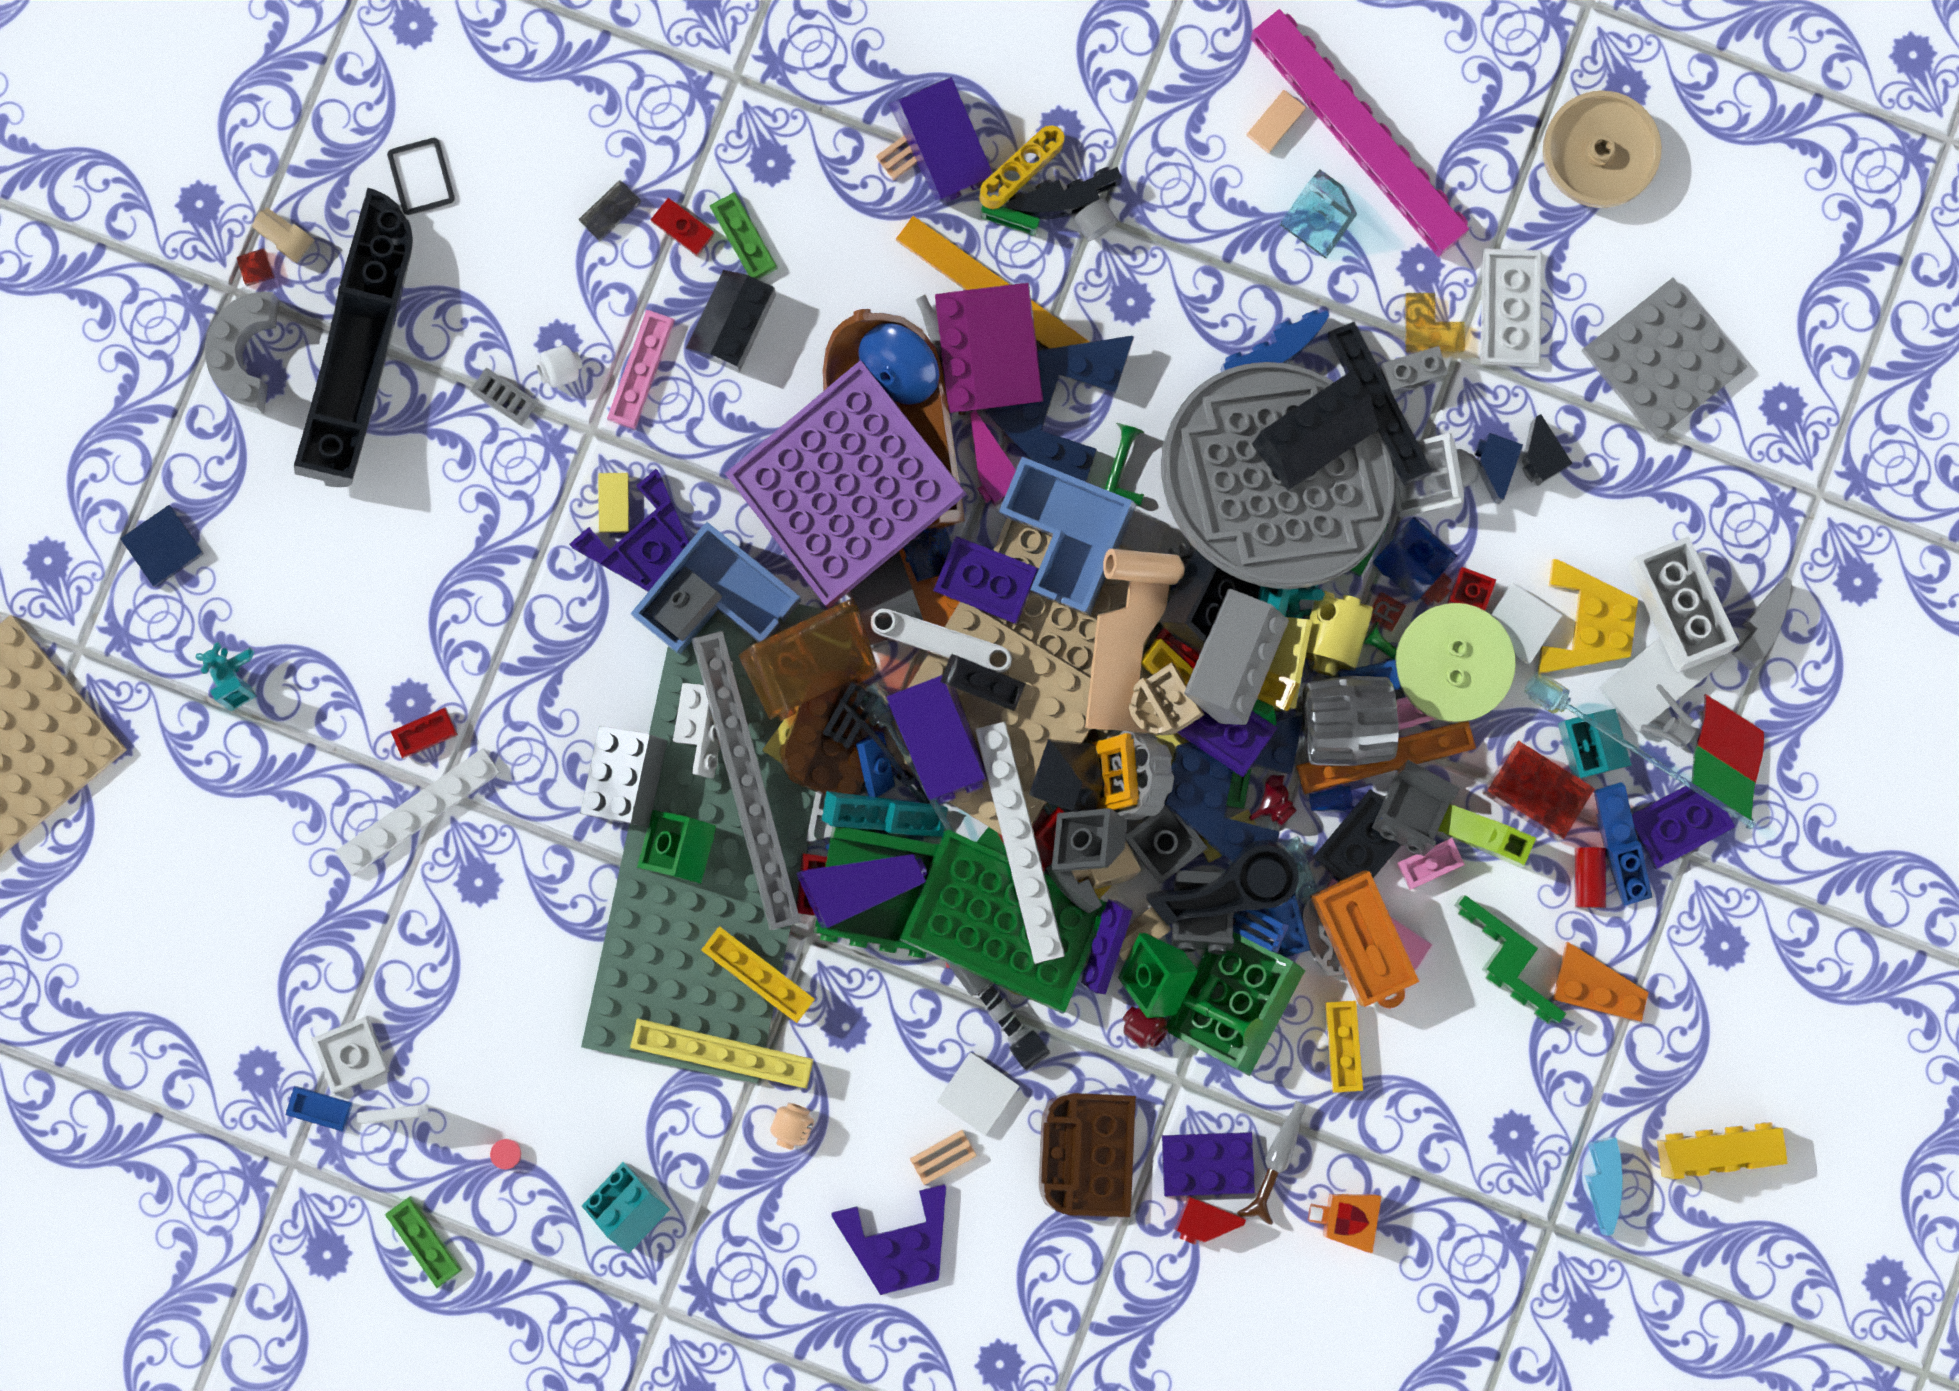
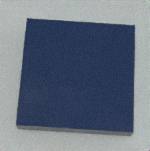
M170 505L120 538L155 588L205 554Z

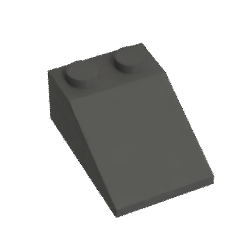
M899 551L850 591L870 650L895 642L894 640L877 635L872 630L871 617L877 610L889 609L923 620ZM887 615L880 616L876 621V626L880 630H886L891 627L893 620Z

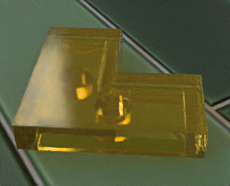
M1405 293V353H1417L1437 346L1440 347L1441 353H1464L1465 322H1435V293Z

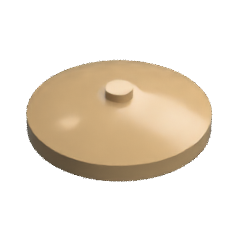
M1591 91L1578 95L1566 102L1553 116L1543 139V160L1552 182L1568 198L1589 207L1609 208L1631 201L1650 184L1661 160V138L1651 115L1632 98L1612 91Z

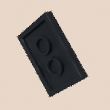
M1371 789L1366 792L1312 857L1339 881L1363 870L1370 871L1374 878L1402 845L1394 840L1385 839L1378 831L1372 828L1384 800Z

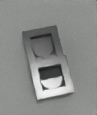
M1052 864L1046 867L1047 872L1057 887L1077 907L1086 913H1090L1102 906L1088 879L1078 884L1072 871L1054 872L1052 871Z

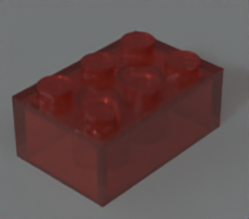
M1518 740L1512 743L1482 791V794L1551 838L1559 841L1566 837L1595 788Z

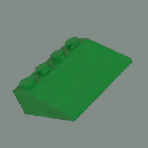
M1233 932L1234 944L1231 951H1226L1225 954H1211L1206 950L1197 967L1198 973L1187 994L1191 993L1198 996L1209 973L1220 978V982L1217 983L1207 1002L1245 1022H1252L1254 1019L1260 1018L1263 1027L1257 1041L1252 1046L1245 1047L1240 1033L1183 1005V1002L1177 1014L1171 1016L1166 1029L1174 1037L1250 1077L1306 970L1294 961L1278 953L1271 952Z

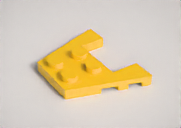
M1553 559L1551 561L1548 586L1579 591L1572 650L1542 646L1540 648L1537 673L1544 674L1630 658L1638 598L1559 559Z

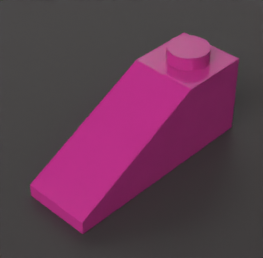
M974 410L970 413L978 483L980 484L977 490L986 503L991 501L995 507L1003 502L1016 469L977 411Z

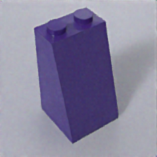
M952 77L938 81L889 103V107L912 150L913 156L917 160V164L935 200L944 198L947 203L962 196L961 190L967 187H971L972 191L979 189L983 182L993 174Z
M943 675L886 696L927 797L930 801L938 800L939 804L956 799L955 793L966 790L967 794L984 788L983 783L988 781L984 763L957 690L940 682Z
M914 854L803 870L796 873L820 927L828 928L925 883L924 875L927 874L921 858L916 859Z

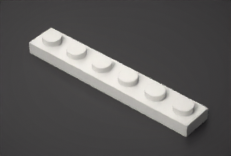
M482 748L335 850V853L350 875L354 876L501 772L485 749Z

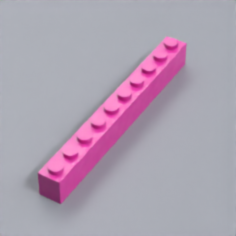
M1279 8L1252 31L1251 41L1439 258L1466 235L1469 230L1467 219L1461 212H1455L1448 204L1449 199L1440 189L1436 190L1429 182L1430 177L1421 167L1417 168L1413 164L1407 149L1402 145L1398 146L1391 138L1392 133L1384 123L1379 124L1375 120L1370 106L1365 101L1360 102L1356 98L1351 84L1346 79L1341 80L1337 76L1332 62L1328 58H1322L1315 50L1316 45L1313 40L1307 35L1303 36L1297 29L1298 25L1294 18L1288 13L1284 14Z

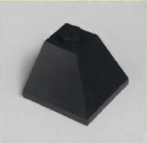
M1048 739L1029 795L1072 811L1096 810L1104 788L1096 746L1092 743Z

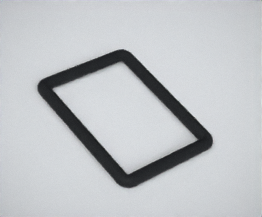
M432 137L399 146L387 152L404 214L411 215L454 202L455 196L441 145L437 138ZM434 143L449 198L408 209L393 154Z

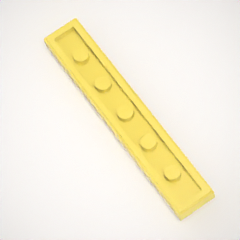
M638 1018L630 1045L632 1049L805 1089L808 1086L814 1059Z

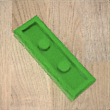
M735 192L709 205L749 276L759 280L778 269Z
M411 1196L384 1214L436 1289L463 1270Z

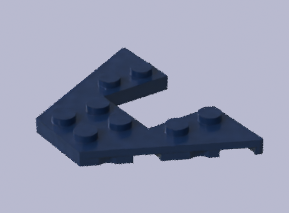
M1134 336L1037 351L1043 401L987 408L985 413L1033 461L1087 482L1097 448L1044 432L1042 429L1060 376L1116 394Z
M1304 715L1276 721V732L1252 765L1291 774ZM1191 742L1176 746L1171 772L1174 775L1173 787L1164 801V805L1173 813L1178 814L1183 819V822L1191 829H1195L1222 856L1227 857L1231 862L1234 861L1245 846L1255 841L1272 840L1278 842L1280 831L1224 818L1233 770Z

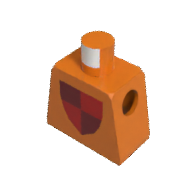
M1329 1194L1327 1206L1310 1204L1308 1222L1324 1224L1323 1236L1328 1239L1373 1254L1382 1196L1377 1194Z

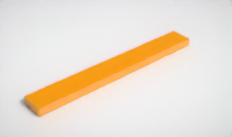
M915 216L911 217L896 238L899 244L964 290L1010 285ZM1031 300L1035 336L1039 344L1047 349L1090 342Z

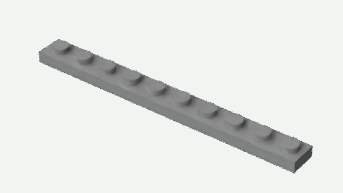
M723 631L693 638V647L769 929L775 930L799 923L801 921Z

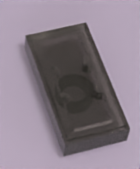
M619 180L578 221L600 242L641 203V200Z

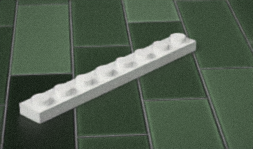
M1006 722L975 729L1034 963L1063 957L1065 954Z

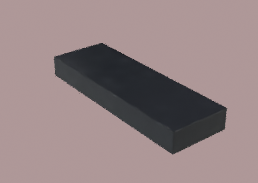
M954 654L950 655L940 681L1013 711L1017 708L1026 684Z

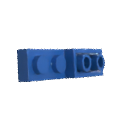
M1318 309L1302 315L1303 320L1293 324L1291 320L1276 325L1275 331L1270 336L1271 345H1269L1268 341L1254 346L1251 353L1242 356L1241 352L1226 357V362L1221 366V372L1251 363H1289L1318 335L1330 316L1328 310L1319 313Z
M1620 782L1593 790L1598 810L1596 818L1603 846L1606 848L1607 860L1622 904L1627 906L1653 898L1642 846L1636 837L1625 785Z

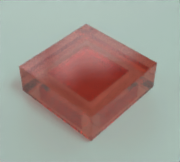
M265 248L236 257L246 286L275 278Z

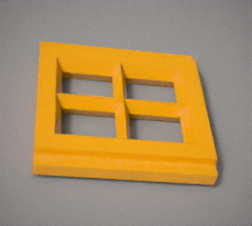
M1124 733L1093 742L1092 744L1097 749L1098 758H1101L1104 781V796L1100 797L1096 810L1111 808L1115 811L1137 805L1139 793L1134 739L1131 738V733ZM1121 752L1122 768L1111 771L1110 755ZM1123 774L1124 791L1113 793L1112 777Z

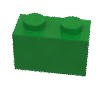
M652 810L649 828L646 831L637 868L701 884L717 825L686 816Z
M1139 933L1117 978L1147 1018H1156L1177 1014L1198 970L1183 950L1146 933Z

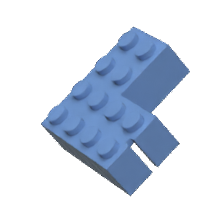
M1021 457L999 512L1006 518L1053 536L1030 590L1035 594L1057 603H1062L1069 608L1090 616L1106 579L1103 570L1105 554L1109 549L1119 548L1136 504L1130 499Z
M706 522L630 614L678 655H681L717 610L764 647L780 628L779 618L785 622L799 605L801 598L715 527ZM686 566L723 597L682 642L645 610Z

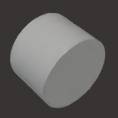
M1104 199L1091 203L1074 217L1075 223L1087 241L1097 239L1118 223V219Z

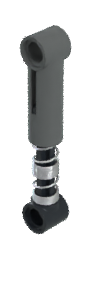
M946 962L970 996L978 995L977 1000L981 999L985 1004V1010H989L990 1018L995 1023L998 1022L1002 1027L1001 1032L1007 1034V1040L1011 1043L1010 1051L1026 1072L1051 1054L1034 1030L1030 1031L1027 1026L1023 1027L1024 1022H1019L1015 1016L1016 1012L1012 1011L1013 1008L1008 1000L1002 999L1000 990L994 988L993 982Z

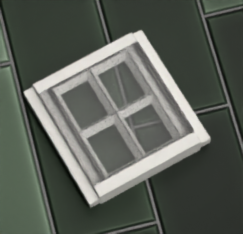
M1452 433L1417 441L1432 469L1430 476L1404 486L1394 468V497L1399 518L1464 503L1461 473L1455 439H1453Z

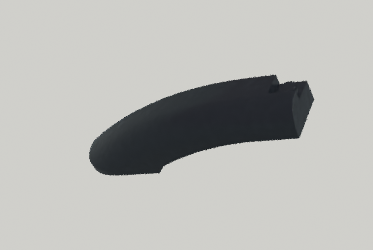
M367 187L338 288L322 364L293 465L295 475L324 481L325 486L348 487L353 483L384 370L413 249L411 225L400 210L399 205L389 196Z

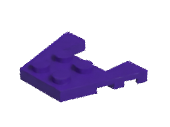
M657 469L653 470L636 485L656 509L611 549H608L590 527L569 544L575 551L649 592L689 543L663 479Z
M945 1184L919 1190L926 1219L925 1222L870 1236L864 1235L858 1206L831 1212L832 1219L880 1295L939 1280L946 1197Z

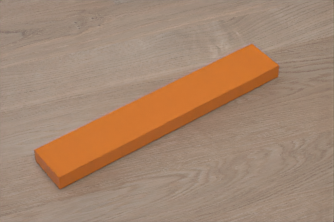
M1469 721L1458 722L1398 738L1396 756L1390 761L1357 766L1313 765L1308 762L1297 765L1296 769L1303 794L1305 795L1398 770L1407 760L1415 764H1421L1474 750L1476 746Z

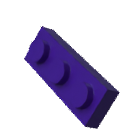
M1108 899L1101 915V922L1096 937L1092 943V950L1087 965L1083 970L1081 983L1097 994L1106 995L1133 913V910L1118 900Z

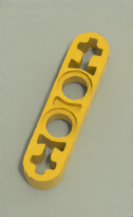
M1053 125L1045 126L983 182L979 195L982 205L989 209H997L1005 204L1060 153L1065 137L1063 131ZM1046 138H1047L1048 140H1051L1052 138H1055V139H1056V142L1050 141V142L1045 146V150H1044L1043 147H1044V145H1045ZM1034 153L1040 160L1036 163H1029L1024 159V155ZM1008 171H1015L1020 175V179L1010 181L1004 174ZM999 188L998 196H988V191L994 193Z

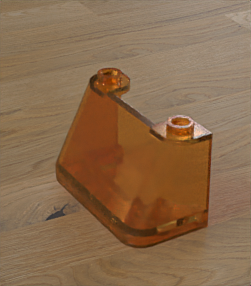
M854 598L764 639L738 655L769 719L771 720L779 716L781 721L797 713L795 707L855 678L861 683L875 676L873 670L878 667Z

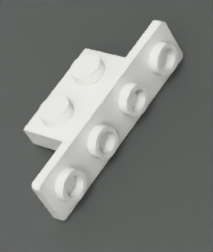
M682 683L673 742L697 745L693 774L714 778L718 766L720 743L704 685Z

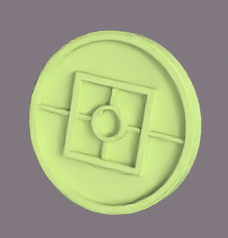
M1461 603L1439 605L1428 609L1416 617L1402 634L1395 657L1398 679L1407 699L1422 713L1445 722H1466L1477 719L1493 710L1508 693L1513 682L1516 667L1513 644L1504 627L1486 611Z

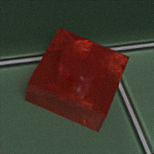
M1442 573L1420 599L1428 606L1434 600L1440 603L1451 591L1447 586L1452 582V579L1445 573Z

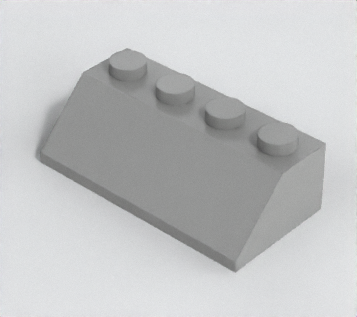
M1227 589L1184 694L1218 723L1246 725L1289 620L1271 604L1233 589Z

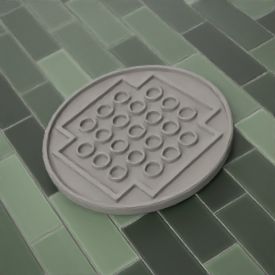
M1263 362L1236 366L1212 376L1200 384L1181 404L1169 425L1162 447L1161 478L1163 490L1172 516L1184 536L1198 552L1215 566L1234 577L1259 586L1280 589L1306 588L1326 583L1347 573L1358 565L1379 541L1392 512L1395 493L1394 468L1391 457L1378 430L1289 491L1286 490L1251 445L1261 430L1334 382L1312 370L1284 363Z

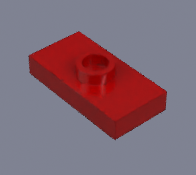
M669 197L650 219L651 223L696 257H698L715 235L711 229Z
M446 707L390 731L402 759L458 736Z

